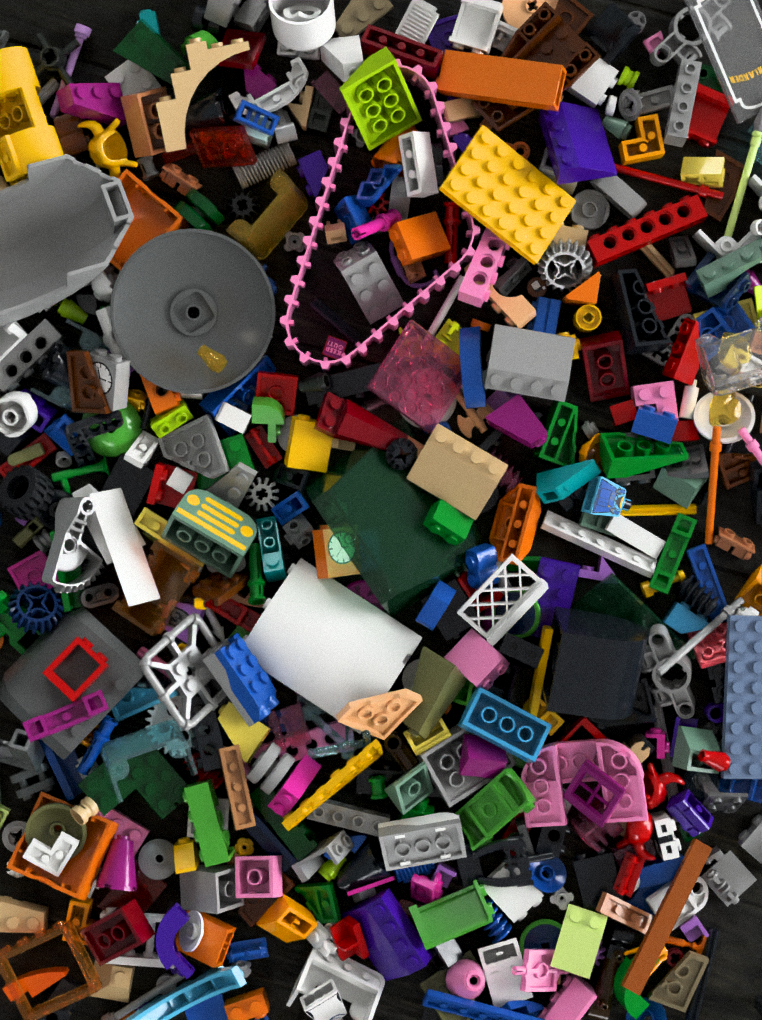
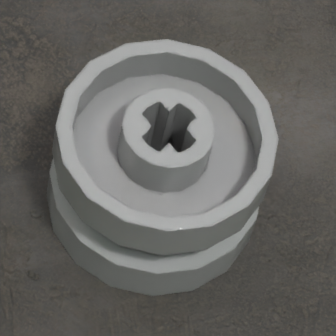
M274 742L265 751H262L246 776V779L253 784L259 782L265 776L260 789L267 795L275 789L295 761V758L289 753L283 754L277 761L276 758L281 752V747Z

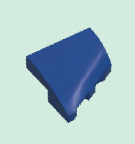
M385 164L384 168H371L367 181H361L356 196L358 203L363 208L373 206L402 171V165Z

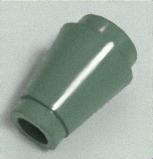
M606 115L602 122L603 127L619 140L623 139L626 141L633 128L629 121Z

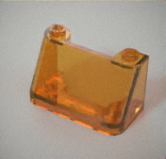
M158 540L150 548L153 550L154 555L148 556V564L160 599L128 606L126 598H123L121 602L117 600L112 610L151 636L161 634L167 626L165 622L190 583H194L200 574L198 566Z

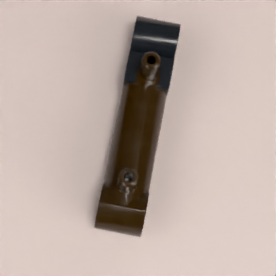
M616 922L613 923L605 946V958L603 959L594 988L597 998L586 1011V1017L595 1020H608L611 1001L614 995L615 975L620 964L628 957V955H624V952L629 951L634 938V929Z

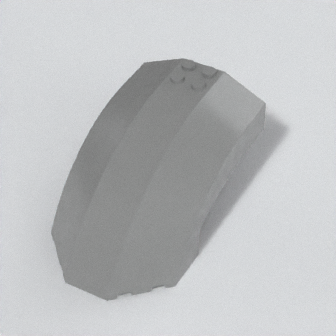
M65 154L28 164V178L0 191V327L26 318L58 303L87 285L108 267L134 219L120 179L114 176L110 177L102 173L100 169L87 163L83 164L75 160L74 157Z

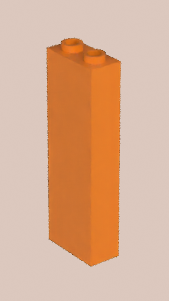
M445 49L440 75L436 78V84L438 86L437 91L444 96L558 112L567 71L563 65Z

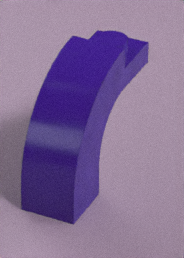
M176 902L166 912L159 924L156 933V950L166 970L174 965L176 973L188 979L194 973L195 968L178 951L176 934L189 921L191 916Z

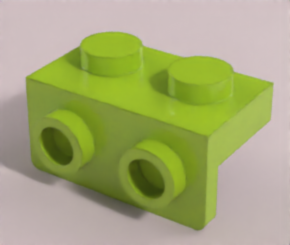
M184 399L179 401V406L168 413L160 416L156 415L150 419V426L159 439L194 418Z

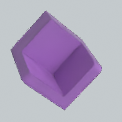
M437 862L436 868L433 869L429 879L433 882L437 872L442 874L441 881L443 882V887L447 888L457 872L455 868L446 863Z
M695 914L679 925L689 942H693L703 934L706 938L710 936Z

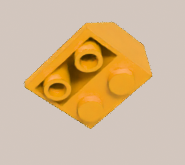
M283 894V897H278L256 923L259 927L286 943L306 939L318 925L311 910Z

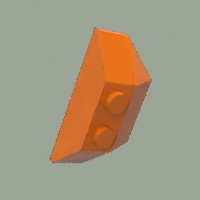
M519 483L499 500L489 536L491 545H494L496 548L497 560L499 562H504L511 553L522 561L531 550L541 514L540 497L536 493L537 487ZM511 561V562L509 563V564H511V565L518 566V565H517L515 562H513V561Z

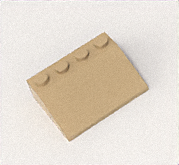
M437 424L406 479L435 497L444 500L476 521L506 472L508 465L442 425Z

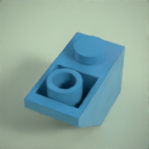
M674 601L661 621L680 634L702 630L709 624L707 622L708 618L705 619L703 614L697 613L696 615L691 612L692 607L683 601L680 604Z

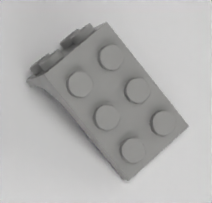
M368 241L357 242L352 249L347 252H340L333 260L370 325L402 306L403 299L377 251Z

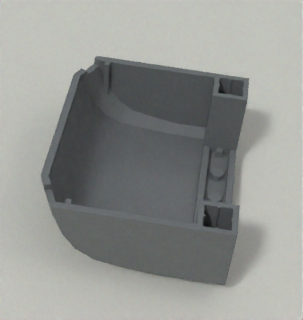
M83 606L62 613V619L58 621V625L52 627L50 632L45 630L4 673L0 685V700L16 717L25 722L73 703L43 672L77 636L81 639L86 637L94 645L91 648L94 652L98 653L100 651L109 659L106 662L109 665L108 669L78 699L80 700L86 695L102 690L109 709L73 727L41 739L63 760L144 675L141 666H139L140 659ZM78 645L54 672L76 691L100 664Z

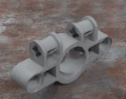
M706 0L702 7L698 8L713 43H717L726 31L729 32L732 29L728 20L721 13L730 3V0H722V5L718 4L716 0ZM694 6L682 9L672 18L669 24V36L650 53V62L654 66H662L671 58L679 65L681 59H687L689 55L691 56L688 60L693 61L702 57V53L697 46L707 39L703 27L700 36L694 41H688L684 35L678 32L677 26L678 21L685 17L684 15L694 16L697 22L701 23ZM657 51H661L664 54V60L657 57Z
M655 624L650 628L649 645L646 646L641 672L647 673L652 671L654 683L649 685V691L654 697L655 707L660 708L673 704L679 717L689 719L694 715L696 704L689 685L692 663L687 655L677 662L682 666L683 671L687 673L680 680H667L656 673V669L678 650H675L668 629L662 624ZM659 634L662 638H656L654 635ZM682 705H689L690 707L684 708Z

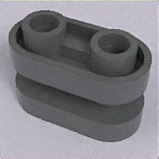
M47 761L42 762L38 772L24 769L9 776L12 784L18 782L21 787L15 791L18 799L23 798L26 801L35 797L34 793L38 791L45 793L54 789L53 785L56 784L54 777H47L45 773L46 770L50 769ZM37 775L39 781L28 785L26 779Z

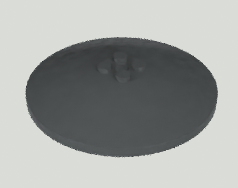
M180 229L164 233L149 240L139 247L125 262L113 287L110 302V318L113 334L119 349L125 359L130 361V365L140 375L153 384L170 391L185 394H202L218 391L238 382L257 365L271 341L276 308L268 276L257 259L245 247L223 234L210 230ZM191 307L199 309L200 314L197 318L193 319L188 316V310Z

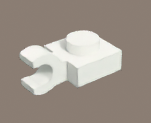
M317 920L318 925L306 939L316 950H320L324 957H327L329 953L333 955L337 947L328 939L331 934Z

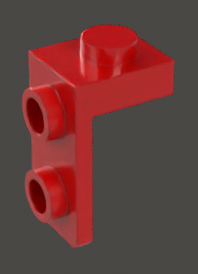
M464 571L458 578L459 586L470 598L476 589L470 587L467 582L468 572ZM501 591L493 592V602L500 601L503 593ZM491 593L485 596L480 594L479 602H491ZM479 606V612L487 608L492 610L491 606Z

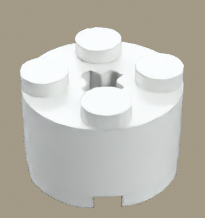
M12 391L0 398V432L5 434L4 436L18 437L37 421V406L29 393Z

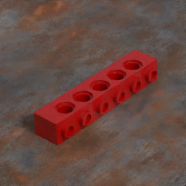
M698 194L692 197L691 195H686L678 203L673 204L670 202L662 206L659 211L651 210L645 213L638 220L632 218L619 228L618 226H613L606 231L607 233L602 235L597 233L590 236L585 248L590 252L594 268L704 222L708 215ZM677 211L685 212L686 217H680ZM659 219H666L668 225H662ZM641 226L648 227L650 232H643ZM628 234L631 236L632 240L627 241L622 237V235ZM604 242H611L613 248H606Z

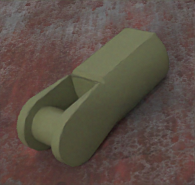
M39 442L9 455L7 461L11 466H16L46 453L42 443Z
M36 516L12 540L20 548H23L45 526ZM33 523L38 527L35 531L30 527Z

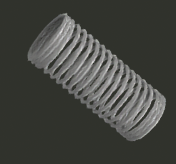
M288 142L281 143V145L278 144V147H271V150L268 148V152L265 150V154L261 152V154L258 153V156L255 155V158L252 156V160L248 158L249 162L245 159V163L242 161V165L241 163H239V166L238 164L232 165V168L242 189H246V187H249V184L252 186V182L256 183L254 178L259 183L257 176L262 181L261 175L265 179L264 173L267 178L269 177L267 171L272 176L270 169L273 175H275L274 169L278 173L277 167L280 172L282 171L280 165L285 170L283 163L288 169L287 163L291 167L295 164L297 165V161Z

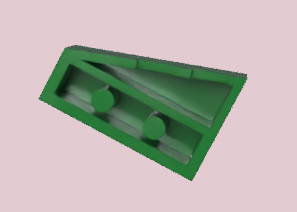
M553 400L544 424V428L548 433L547 441L540 447L535 448L533 457L560 467L575 464L578 406Z

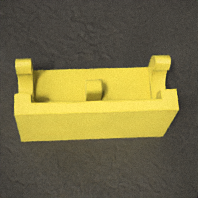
M683 157L680 173L681 181L699 186L703 184L709 186V188H723L725 177L724 157Z
M440 718L426 739L420 736L415 738L407 730L403 732L416 756L452 736L442 718Z

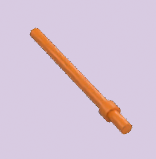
M713 426L712 441L709 445L711 459L705 544H713L719 452L722 451L720 426Z

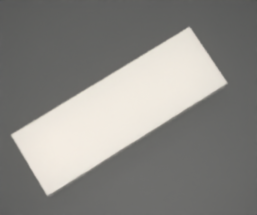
M622 515L618 517L612 516L605 527L606 531L654 559L658 558L666 543Z

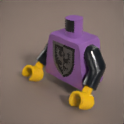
M187 594L171 600L169 606L159 603L155 614L164 617L161 627L165 629L166 633L170 632L185 617L192 613L199 614L203 619L207 607L203 605L204 600L202 598L195 597L193 594ZM188 627L175 637V643L180 650L187 646Z

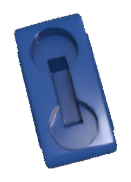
M64 414L53 420L44 429V432L65 452L73 456L64 430L67 425L74 423V421L67 414ZM74 432V438L78 437L77 433ZM79 444L75 448L80 449L83 447V444Z

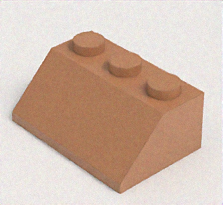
M166 86L120 97L135 158L152 156L166 151L155 102L159 101V97L168 96Z

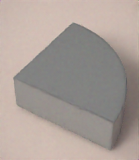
M715 846L705 864H711V861L714 859L716 861L724 857L723 852Z

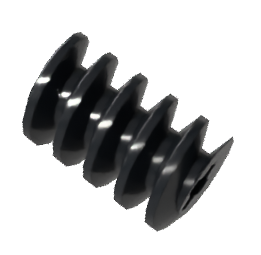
M691 575L684 579L674 592L680 591V598L686 596V603L692 601L691 607L693 609L698 607L697 612L699 614L705 612L703 617L706 619L719 605L717 603L719 597L716 596L712 599L711 595L713 592L705 593L706 586L699 588L700 581L698 580L693 583L694 575Z

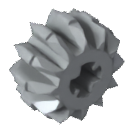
M258 477V485L252 481L251 486L254 488H249L247 491L252 492V495H247L245 498H253V501L249 504L250 507L258 503L256 506L257 511L260 510L261 504H263L264 511H268L267 503L274 507L275 504L271 500H279V497L273 496V493H278L279 489H271L276 485L275 482L268 486L269 478H265L264 484H262L261 478ZM264 488L267 490L265 493H268V496L260 500L257 492L262 491Z

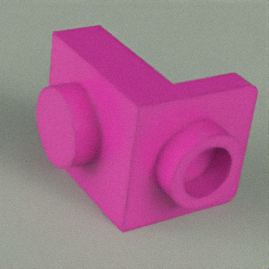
M656 727L646 730L645 738H657V759H665L666 753H670V741H666V731Z

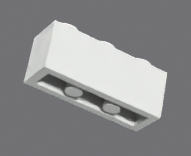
M411 131L398 136L407 197L424 198L439 193L430 133Z

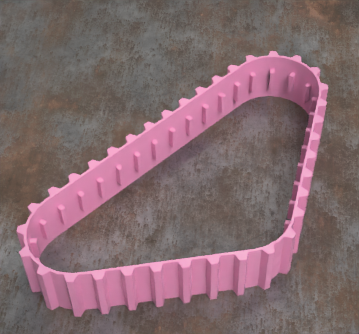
M396 59L405 81L410 82L413 86L416 85L423 91L424 99L429 100L432 108L430 110V117L435 118L438 127L436 136L437 138L441 137L444 147L442 156L443 159L447 158L450 170H452L456 164L455 158L458 147L456 143L449 142L451 125L450 122H443L442 120L445 105L444 102L436 100L438 88L436 82H428L422 75L421 66L417 65L414 68L402 65L400 59ZM347 104L348 118H341L340 121L342 137L335 138L334 140L336 157H330L327 162L330 176L323 177L321 181L324 195L316 197L315 200L318 214L309 219L312 233L311 236H304L302 241L306 252L305 255L298 256L296 260L300 271L298 275H293L290 279L294 290L292 295H285L284 302L288 307L287 314L280 317V324L286 329L288 334L284 341L287 348L297 351L300 355L299 360L305 367L312 363L321 366L323 372L329 373L331 367L343 365L345 368L351 367V359L357 355L365 357L368 354L367 346L373 341L380 344L383 341L382 333L388 328L395 331L398 328V320L403 315L410 318L414 313V306L418 302L423 305L428 303L429 293L433 289L440 292L444 289L447 277L450 276L456 279L460 274V266L463 262H471L475 254L472 243L478 240L480 234V227L474 225V217L463 209L461 218H466L469 228L466 231V238H470L468 250L462 249L461 255L463 256L455 264L451 261L446 272L439 278L435 275L432 278L434 282L425 290L421 288L417 290L418 296L408 304L403 302V308L393 317L388 315L386 317L387 322L377 331L373 328L371 330L372 335L362 344L358 341L355 344L357 348L348 355L343 353L341 354L342 358L328 361V357H324L323 361L311 358V353L308 351L306 354L301 352L296 347V344L299 343L297 338L292 339L290 326H294V320H291L294 307H299L297 298L300 288H305L306 285L303 282L306 269H311L312 266L309 262L312 250H317L318 247L317 243H315L318 231H323L324 228L323 223H321L324 212L330 209V204H327L330 193L336 190V185L334 184L336 174L342 171V165H340L342 155L348 152L346 143L349 133H354V126H352L354 118Z

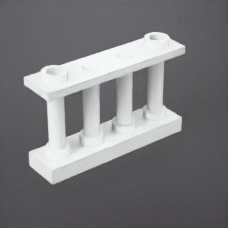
M107 907L106 910L100 913V918L116 908ZM144 913L154 932L156 922H161L165 914ZM155 935L146 941V949L143 953H135V950L132 949L106 963L165 968L158 955L154 952Z

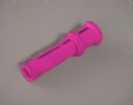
M390 209L386 214H378L374 220L352 228L351 232L355 233L351 234L354 240H360L378 231H388L396 222L402 221L401 214L396 209Z

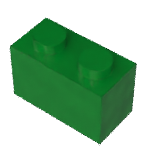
M440 499L430 506L423 525L429 528L432 533L444 538L449 544L456 546L466 540L474 520Z

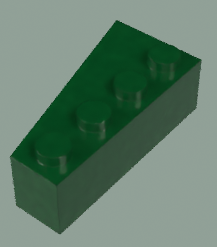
M143 18L113 50L171 85L170 73H174V68L186 66V70H190L189 63Z
M259 783L249 792L252 807L254 809L258 808L263 820L272 826L276 835L284 841L288 849L300 861L318 846V835L304 819L290 831H287L282 824L284 821L283 817L268 807L278 789L275 787L267 795L260 789L261 783Z

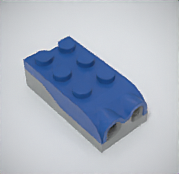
M238 632L220 642L203 659V662L249 727L271 713L270 710L279 704L276 698L275 687L268 674L264 672L257 658L247 648L245 641Z

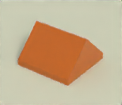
M597 272L561 300L562 303L581 307L587 304H597L601 274Z

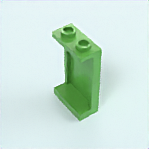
M474 880L473 885L417 908L415 904L409 907L426 950L494 922L492 915L495 912L491 902L486 903L484 896H487L483 884L479 885L477 880Z

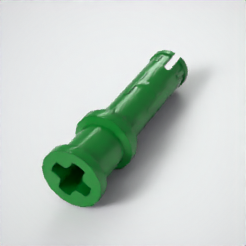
M253 543L248 549L250 580L247 583V587L250 589L248 603L251 605H262L266 602V597L264 596V587L266 585L264 579H262L260 544Z

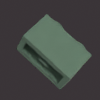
M678 725L672 766L688 771L719 774L718 771L698 760L699 752L702 749L721 752L713 730Z

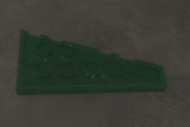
M613 573L609 574L570 607V609L606 614L629 620L643 627L648 634L653 625L662 624L668 629L675 650H679L686 644ZM659 634L654 635L656 638H662ZM693 650L686 654L690 661L696 658ZM674 664V666L682 669V666L680 664Z

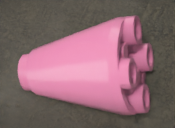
M458 960L447 970L446 988L454 996L469 1000L475 999L485 988L486 977L482 967L474 960ZM471 977L475 979L472 981V984H470Z

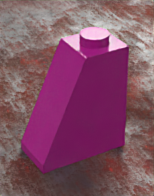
M517 394L486 416V421L490 427L531 449L535 446L540 447L547 441V430L520 394Z

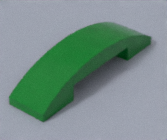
M678 513L650 581L649 588L668 595L697 523L696 519Z

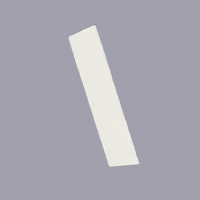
M117 488L89 494L90 498L95 502V512L128 606L160 599L122 489Z

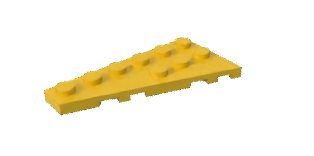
M375 739L364 747L362 752L346 762L347 765L344 768L333 772L330 775L331 779L318 788L310 798L308 797L302 801L298 809L287 813L283 817L284 821L282 822L286 830L290 831L383 755V750L379 741Z

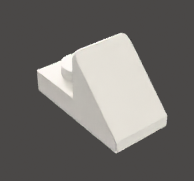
M143 430L126 452L124 460L140 469L143 466H147L159 445L158 438Z

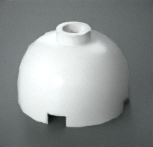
M110 264L91 281L94 296L99 301L107 303L111 302L113 287L118 276L114 272L116 268Z

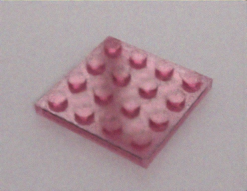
M409 320L366 388L425 432L432 434L436 425L439 424L463 386L460 356L414 320Z

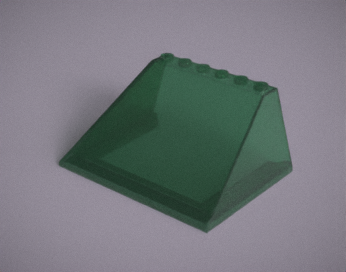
M404 418L392 425L419 442ZM361 445L328 467L326 473L321 472L306 483L305 489L311 501L380 604L393 618L432 592L439 580L445 583L468 567L465 563L466 550L487 542L474 523H472L466 540L456 546L449 544L438 534L432 533L423 523L430 506L440 499L406 479L413 466H410L407 470H396L388 464L385 455L386 450ZM397 455V457L404 461V455Z

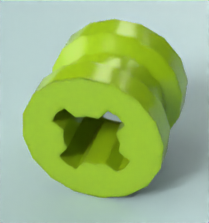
M625 66L617 85H624L627 89L633 88L640 72L631 71L628 66Z

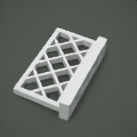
M511 553L457 610V614L483 635L490 645L494 646L548 590V583L544 579L539 578ZM511 561L515 562L519 567V573H506V566ZM519 576V587H507V577ZM521 576H530L535 582L531 586L522 587ZM496 577H504L505 587L493 588L492 581ZM520 590V597L517 601H508L507 591ZM505 591L506 601L493 602V592ZM482 592H491V602H479V595ZM494 605H506V612L503 615H494ZM469 606H477V616L469 617L464 611ZM479 606H491L492 616H480ZM492 619V627L487 632L480 627V620Z

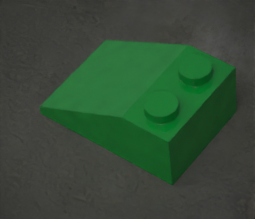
M241 433L220 440L229 469H232L241 462L256 470L244 434ZM198 473L196 480L198 489L204 490L209 488L215 481L217 482L222 478L224 474L211 479Z

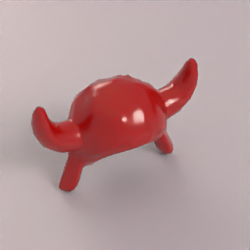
M650 762L647 765L648 770H643L645 793L650 795V798L646 799L647 810L654 809L665 800L667 784H685L684 780L673 772L658 774L653 763Z
M645 793L646 799H649L650 795ZM648 812L647 821L627 822L623 840L618 842L616 847L621 849L632 844L634 851L640 858L655 860V857L645 849L644 845L654 833L651 814Z

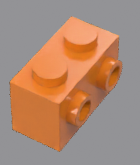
M262 987L226 999L224 1008L228 1020H248L254 1017L255 1019H261L267 1015L266 1013H269L270 1004L265 989Z

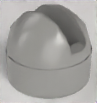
M59 451L56 454L57 466L66 468L72 464V456L67 452Z

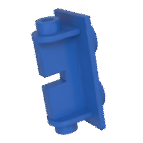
M266 937L231 942L226 954L227 960H229V963H235L239 960L247 961L269 957Z

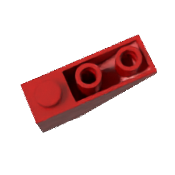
M684 318L662 375L692 386L699 369V322Z

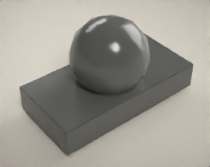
M524 817L515 818L519 832H513L509 836L523 833V841L527 848H524L525 851H528L529 855L535 854ZM510 848L511 851L516 852L515 848Z

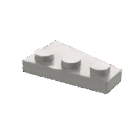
M239 462L205 491L238 508L257 471Z

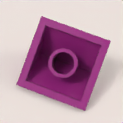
M464 734L458 774L494 779L503 771L508 762L506 751L476 735Z

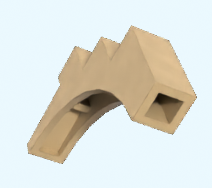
M201 37L189 39V44H185L190 70H186V66L174 68V73H170L175 98L171 99V95L159 97V101L155 102L166 153L187 149L185 140L186 114L190 100L199 83L210 70L223 60L234 54L250 50L248 41L243 42V38L231 40L229 45L223 46V42L210 44L211 48H207L206 41H201Z

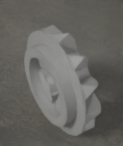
M634 88L625 89L620 94L618 101L619 112L626 121L636 120L639 115L643 114L641 108L645 106L641 102L643 97L639 96V91L634 90Z
M13 821L3 830V844L11 852H14L17 843L15 844L16 836L13 833L17 834L22 829L21 836H23L27 824L26 821Z

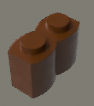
M69 114L53 118L65 154L77 157L89 153L90 135H85L84 129L77 127L79 123L85 121L84 119Z

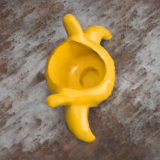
M118 118L106 129L100 123L92 120L79 123L77 125L78 128H88L94 134L88 144L90 158L98 167L109 169L110 177L118 178L120 176V166L137 168L138 163L136 161L127 160L126 144L121 134L115 130L120 124Z

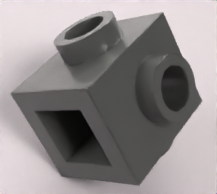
M302 513L282 527L287 533L284 535L285 539L290 545L295 544L298 549H301L313 540L312 530L314 529Z

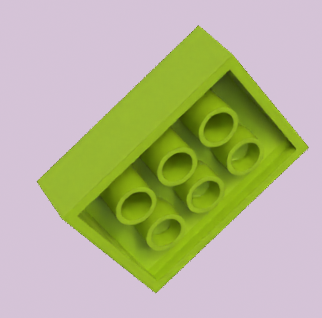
M387 47L369 56L339 88L369 151L422 121L398 63Z

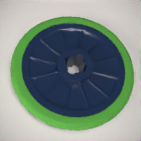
M520 590L507 592L508 601H517L520 597ZM505 593L500 601H506ZM537 601L506 634L510 633L523 639L535 632L541 618L540 606ZM498 605L494 608V615H503L506 612V605Z
M540 919L529 924L521 934L519 941L522 958H524V949H543L542 943H549V947L544 949H555L562 925L550 919Z

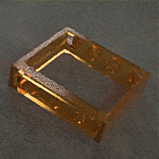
M71 919L66 922L58 921L49 930L43 928L35 932V936L29 939L27 936L16 942V945L12 947L6 945L0 949V973L24 1020H37L98 992L103 985ZM64 934L87 983L31 1008L8 959Z

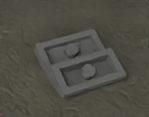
M703 444L685 447L689 458L666 466L667 476L684 479L709 477Z

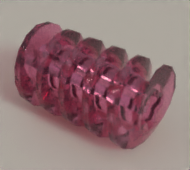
M494 449V450L490 453V455L494 456V455H495V452H496V449ZM498 454L494 457L501 460L502 454ZM505 459L502 462L507 464L508 460ZM513 464L508 466L499 484V487L507 485L506 493L512 490L525 476L519 477L520 470L512 472L514 469Z

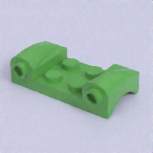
M512 767L504 769L455 813L460 816L462 831L467 836L472 851L492 842L494 839L493 835L518 813H528L533 810L536 799Z

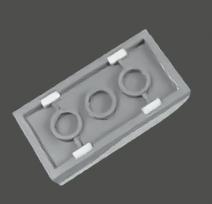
M435 813L378 823L379 841L386 871L467 857L460 816L454 813Z

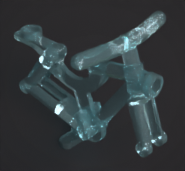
M298 694L297 703L299 706H303L301 716L305 720H312L337 743L309 749L308 754L310 758L315 759L342 753L341 759L349 760L354 756V750L364 748L373 742L369 730L362 732V740L354 741L353 729L338 722L345 726V740L318 716L327 713L326 711Z

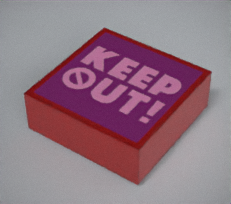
M329 335L322 355L335 360L340 359L348 342Z

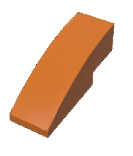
M49 967L30 971L7 982L2 989L11 1002L27 991L33 998L65 977L69 972V968Z

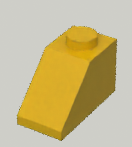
M190 837L179 838L178 842L173 846L175 872L180 874L195 871L200 863L195 839H190Z

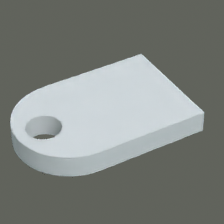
M700 876L696 881L700 883V889L697 892L691 891L673 930L705 906L709 891L706 882ZM669 881L645 899L654 915L672 881Z

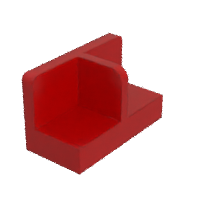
M348 915L330 926L329 929L341 961L354 954L363 960L370 956L358 921Z

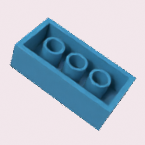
M481 687L474 689L457 725L527 763L536 761L552 727L546 721Z

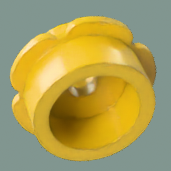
M242 837L237 840V844L234 846L235 852L239 856L251 855L254 851V843L251 839Z

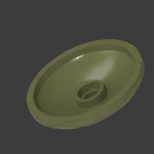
M45 804L36 809L29 817L25 827L26 842L29 846L32 839L35 838L52 848L61 831L79 840L78 846L70 857L71 859L84 847L87 838L86 823L84 825L78 824L70 813V809L73 807L67 804ZM55 825H60L62 829L57 830Z

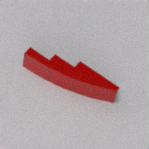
M231 598L220 606H215L212 599L205 603L206 607L249 632L252 631L262 615L247 605Z

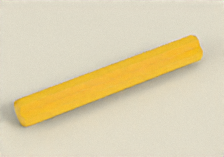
M679 504L631 505L628 511L621 510L620 515L656 516L678 515V513L694 515L697 513L696 504H690L685 509Z

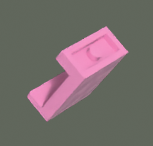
M472 628L444 657L456 665L476 688L481 687L485 690L492 687L494 681L499 675L506 672L510 664L502 654Z

